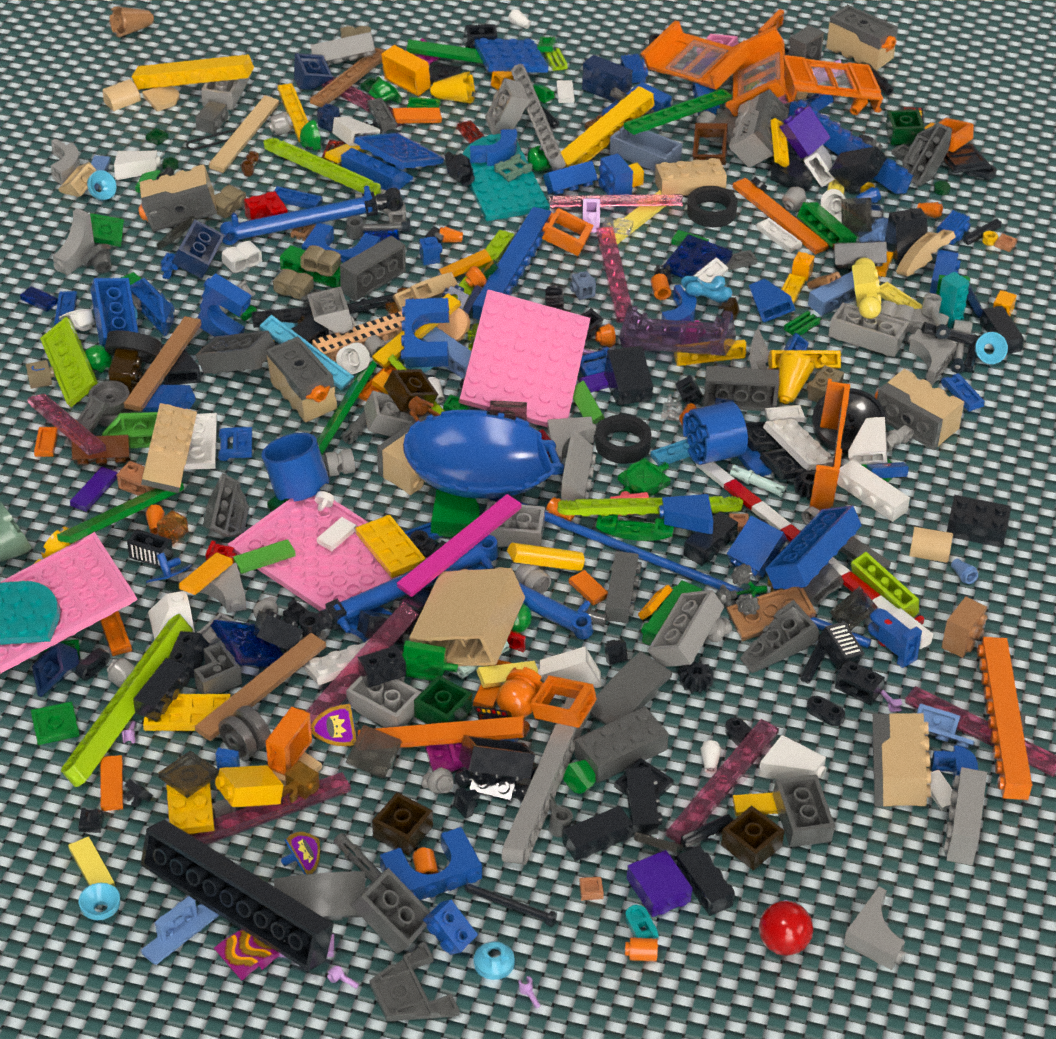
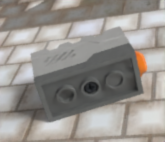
M770 89L754 97V99L741 104L738 110V118L735 121L733 138L730 140L729 148L749 168L774 155L770 120L776 118L783 122L788 117L789 110Z

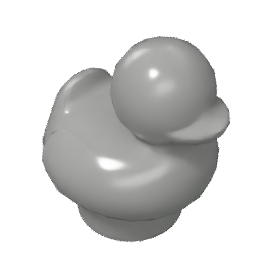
M702 111L697 116L696 123H713L716 115L709 111Z
M274 597L264 598L254 606L255 619L259 610L265 612L268 609L278 613V606Z
M719 617L707 638L712 642L722 641L724 635L731 633L732 624L727 618L722 619Z
M438 768L432 773H426L423 776L422 786L423 788H429L433 793H447L453 788V775L448 769Z

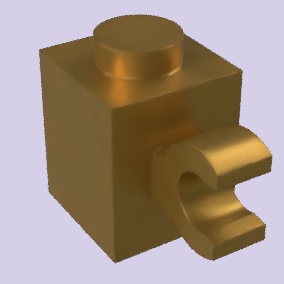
M299 760L285 773L286 786L283 787L282 797L290 793L291 803L297 800L298 795L303 799L308 798L319 788V773Z

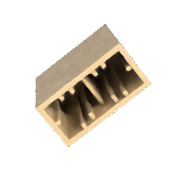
M498 567L496 569H463L460 571L442 572L438 576L409 637L410 641L445 647L447 663L458 664V666L496 665L525 599L513 569Z

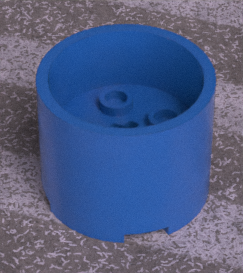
M728 401L700 407L684 414L683 437L687 436V442L690 446L687 451L696 464L702 465L742 456L746 452L748 444L747 427L741 410L734 402Z
M293 433L285 435L269 443L262 451L261 456L274 494L281 501L284 498H293L294 502L316 495L324 484L329 483V475L317 439L312 434Z

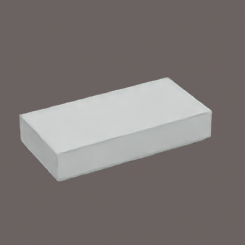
M572 80L557 81L558 103H574Z
M800 405L765 408L764 412L767 421L794 419L797 422H804L805 418Z
M341 517L317 537V543L333 551L355 532L357 525Z
M940 770L931 772V784H927L931 785V797L941 811L948 809L950 805H953L950 801L952 788Z

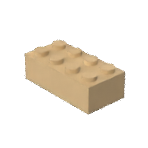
M719 159L678 161L676 163L663 162L655 165V183L662 196H686L693 190L703 186H719L726 189L727 174Z

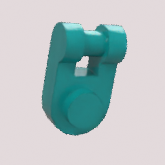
M641 905L628 907L625 920L633 938H658L657 928L645 907ZM645 926L647 930L641 931L640 928Z

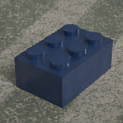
M592 55L583 63L582 90L614 102L617 99L610 96V92L614 87L624 93L632 89L633 70Z
M194 219L171 263L202 279L225 235Z

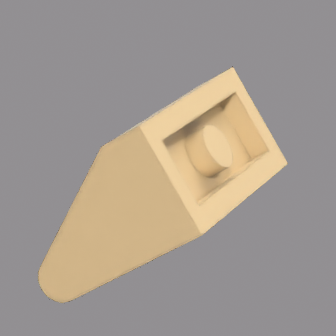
M90 162L78 166L58 190L64 194L76 197L82 196L88 189L87 181L89 176L97 170Z

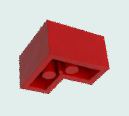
M276 191L244 199L245 216L248 220L288 213L286 206Z

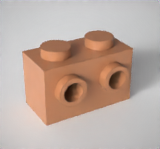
M129 461L117 473L118 488L140 496L154 489L153 487L141 485L145 466Z

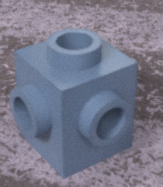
M588 271L572 274L570 289L577 298L583 300L595 297L596 281L594 277H591Z

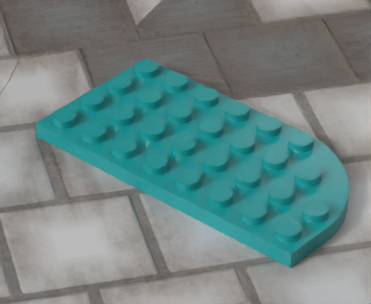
M490 134L474 141L464 150L463 155L470 159V146L495 144L500 140V134ZM517 142V151L515 155L519 154L520 159H522L524 162L528 164ZM487 162L471 163L475 179L469 186L485 221L528 215L533 207L549 210L550 206L532 171L526 174L522 173V175L516 176L515 179L508 182L504 176L495 172V165L487 166ZM518 163L515 166L518 168H522L525 165H523L522 163ZM509 169L502 170L505 174L512 172Z
M33 581L0 583V645L50 642L60 619V606L53 592L43 584Z

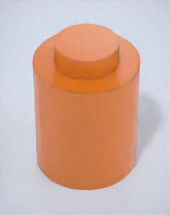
M664 274L654 275L650 282L655 298L658 300L669 298L671 289L667 277Z
M423 847L414 852L415 871L422 874L439 873L432 849Z
M630 937V942H625V956H629V960L657 962L658 939Z

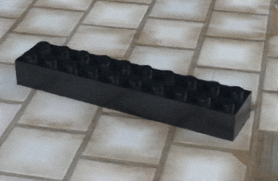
M164 819L146 828L140 864L142 867L305 970L311 971L326 961L334 923Z

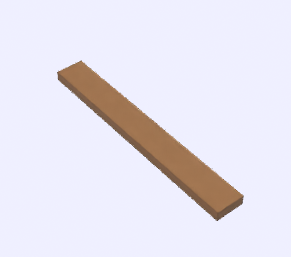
M375 48L376 53L373 56L361 58L311 97L310 104L323 107L326 103L329 104L382 62L381 54L385 50Z
M184 316L124 402L126 409L142 412L201 326V319Z
M312 633L307 635L195 726V731L207 740H213L220 734L218 729L220 721L227 716H233L234 711L244 705L250 707L256 705L326 648V642Z

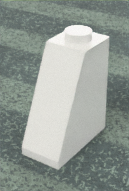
M334 117L332 133L349 146H359L354 143L355 137L380 134V129L350 117Z
M824 145L820 146L810 156L805 157V164L821 187L835 179L828 172L832 166V161Z
M118 151L114 163L115 180L141 176L144 173L157 170L161 166V159L157 157V151Z
M885 417L865 419L848 450L849 461L853 459L861 465L887 463Z
M586 647L540 660L538 674L542 677L541 681L545 682L550 675L593 684L594 688L601 687V671Z
M781 735L761 760L759 775L773 779L817 775L818 778H822L827 769L825 767L826 757Z

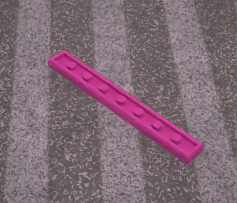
M508 494L505 495L399 580L397 587L410 597H413L522 508L521 503Z

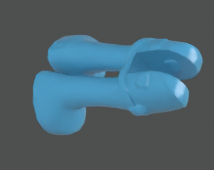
M685 276L681 280V285L689 295L705 296L717 303L727 302L729 297H732L731 288L724 287L725 279L723 276H715L711 283L704 282L696 276Z

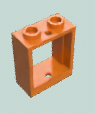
M944 118L938 122L952 129L948 151L954 152L973 139V123Z
M557 208L555 213L550 214L548 221L542 229L544 232L542 239L579 256L594 225ZM557 223L581 236L577 239L553 226Z
M549 675L545 682L542 683L536 696L532 698L531 709L535 719L579 728L596 702L597 697L593 684ZM555 695L575 699L570 709L549 705Z
M291 706L267 738L268 767L272 771L285 775L298 762L312 743L310 713Z

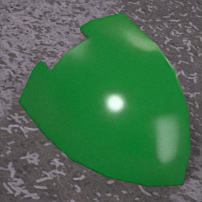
M540 84L533 85L539 101L545 104L555 98V93L550 88Z
M312 120L305 124L300 132V145L304 148L308 146L313 147V150H320L319 130L315 120Z
M582 760L569 764L562 779L573 792L581 794L593 786L596 781V775L588 762Z

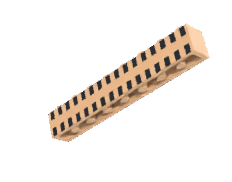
M402 311L354 326L347 333L338 332L312 340V345L336 362L337 353L347 345L356 342L364 345L366 339L372 335H377L384 341L395 338L402 332V321H405V317H402Z

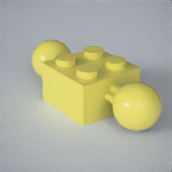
M860 258L852 266L857 307H859V312L864 318L873 319L880 314L882 304L878 272L871 259Z

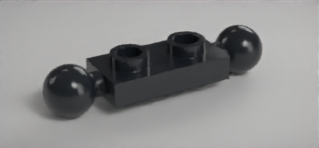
M459 770L454 777L455 783L458 786L465 787L470 784V790L476 789L481 795L512 802L513 795L522 802L529 788L527 785L516 787L517 780L507 777L495 778L487 773H482L481 776H471L467 770Z

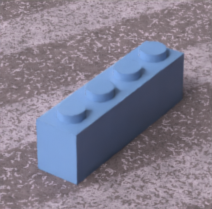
M853 271L829 284L810 291L808 306L823 316L839 308L843 302L849 303L856 300Z
M437 327L420 339L426 342L448 341L449 366H446V368L460 378H465L472 351Z

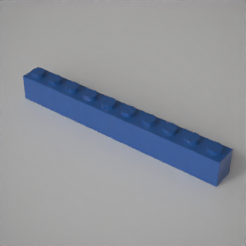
M804 100L791 102L788 116H793L795 114L794 111L801 106L803 108L809 106L807 105L808 103ZM811 107L831 137L823 145L839 155L841 152L873 147L862 142L861 138L853 136L851 131L840 127L839 123L831 121L828 116L819 113L818 109ZM887 158L878 175L873 179L895 194L907 193L913 175L906 168L898 166L894 160Z
M537 207L531 209L499 261V268L489 277L473 303L474 319L480 320L487 290L511 296L514 286H517L520 276H523L526 266H529L531 258L535 256L536 249L542 244V237L544 235L542 229L552 211Z

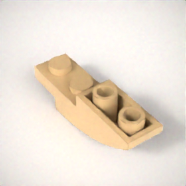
M943 229L939 233L927 232L904 255L896 270L897 274L911 276L917 269L925 267L928 262L933 260L931 254L937 252L938 248L949 244L956 237L954 231Z
M452 272L412 285L410 288L394 294L393 298L399 310L402 311V306H405V299L437 298L442 296L445 288L449 289L450 286L454 287L455 284H458Z

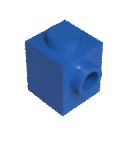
M436 237L419 239V253L423 265L440 263L442 245L438 243Z

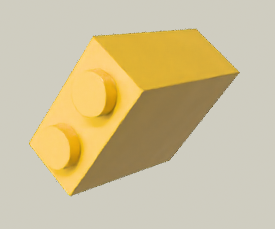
M268 765L219 768V775L215 780L216 788L232 807L275 805L281 803L284 785Z

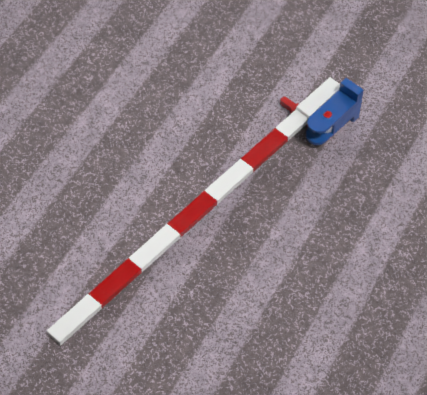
M715 462L702 465L696 464L700 470L731 495L742 499L743 504L756 515L766 520L769 525L784 532L787 540L790 542L801 532ZM832 557L828 562L842 576L843 585L873 608L870 612V619L873 622L869 623L868 632L878 640L881 646L887 647L898 656L897 664L900 667L904 668L915 662L918 658L919 649L926 647L932 642L933 633L922 625L925 618L921 615L913 618L903 609L896 608Z

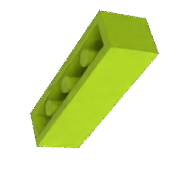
M865 552L851 562L852 573L896 608L903 609L911 617L919 613V598L871 555Z

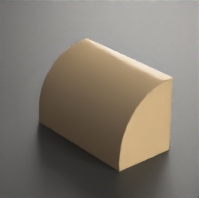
M130 79L102 89L104 103L113 111L141 101L138 89Z
M914 527L909 556L948 563L953 533Z

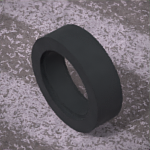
M699 187L688 196L687 215L698 225L712 228L723 227L733 222L736 218L738 201L734 193L723 187ZM703 202H717L727 208L722 211H706L697 205Z
M116 330L108 332L105 351L114 356L116 349L136 350L142 362L150 363L159 354L162 343L156 338L145 334Z
M627 414L609 416L603 419L596 428V450L603 458L614 463L629 464L640 461L650 451L651 429L645 421L636 416ZM614 432H630L640 438V442L632 446H617L610 443L606 437Z

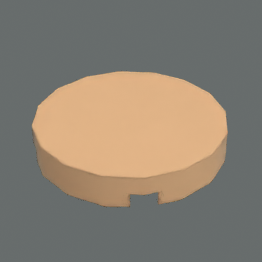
M458 308L449 315V323L438 324V329L459 342L470 329L469 315L464 310Z

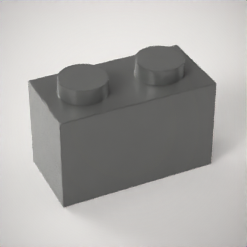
M209 100L195 117L196 130L215 134L228 119L227 104Z

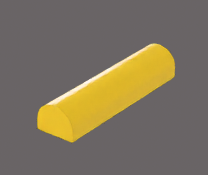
M744 339L674 348V359L677 366L746 358V341Z
M771 350L768 356L770 369H779L780 356L783 352H786V355L796 352L809 357L812 364L815 362L814 369H822L824 365L834 369L841 368V351Z
M511 543L507 549L509 556L515 563L581 571L584 566V554L579 551Z

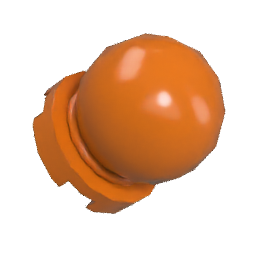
M514 667L509 672L506 682L498 690L497 704L499 710L509 711L512 717L523 716V718H526L533 712L531 700L540 690L542 685L540 680L542 677L530 668L516 669Z

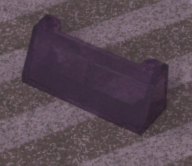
M630 305L628 306L619 335L622 348L642 346L643 350L725 356L736 339L732 312L723 311L722 318L716 317L715 323L648 319L646 312L641 314L637 311V306Z

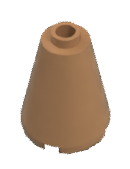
M114 6L111 9L113 13L109 17L111 29L117 33V37H123L151 26L154 21V16L149 10Z

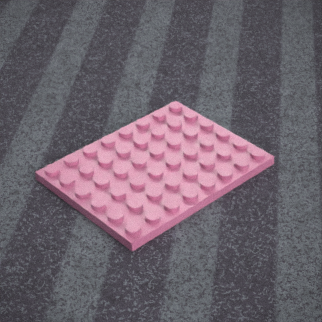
M487 290L459 403L497 414L503 413L505 416L515 419L518 417L547 427V420L568 418L590 318Z
M316 495L295 502L293 498L289 499L228 543V546L234 547L235 553L240 555L288 539L295 550L296 556L258 568V570L319 611L326 609L325 604L337 598L341 602L396 578H391L357 536L356 532L333 551L317 543V537L341 517L356 524L357 527L368 523V521L335 500L331 507H325L322 511H318L319 504L314 500Z
M95 532L0 582L33 581L43 584L53 592L60 606V619L50 642L0 645V674L137 601L131 587Z

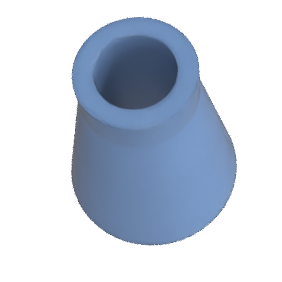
M958 558L952 561L951 567L963 583L972 584L977 580L978 572L976 567Z

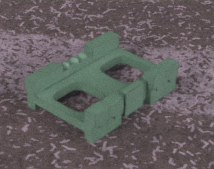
M517 154L512 156L509 161H501L495 164V172L500 173L509 182L515 179L516 176L522 175V173L531 172L533 164H527ZM518 163H522L525 166H523L522 168H518L515 165ZM509 169L512 172L505 174L502 170Z

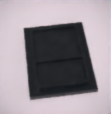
M972 144L963 145L954 152L948 151L943 159L944 163L953 173L991 168L989 162Z

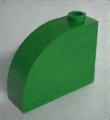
M437 489L431 519V533H437L439 536L444 537L456 536L479 517L480 509L475 498L451 495Z

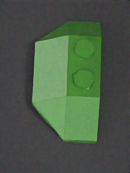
M158 412L120 413L105 429L102 436L129 435L130 448H149Z

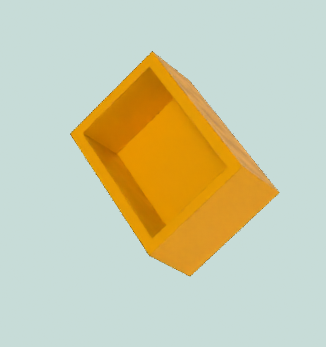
M393 45L381 54L384 79L418 97L431 87L429 64L427 61L396 45Z

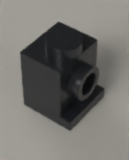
M691 375L675 384L687 405L690 403L697 405L700 399L704 397L697 382Z

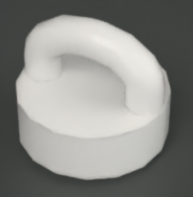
M319 491L314 500L319 504L318 511H322L325 507H331L335 499L330 493Z

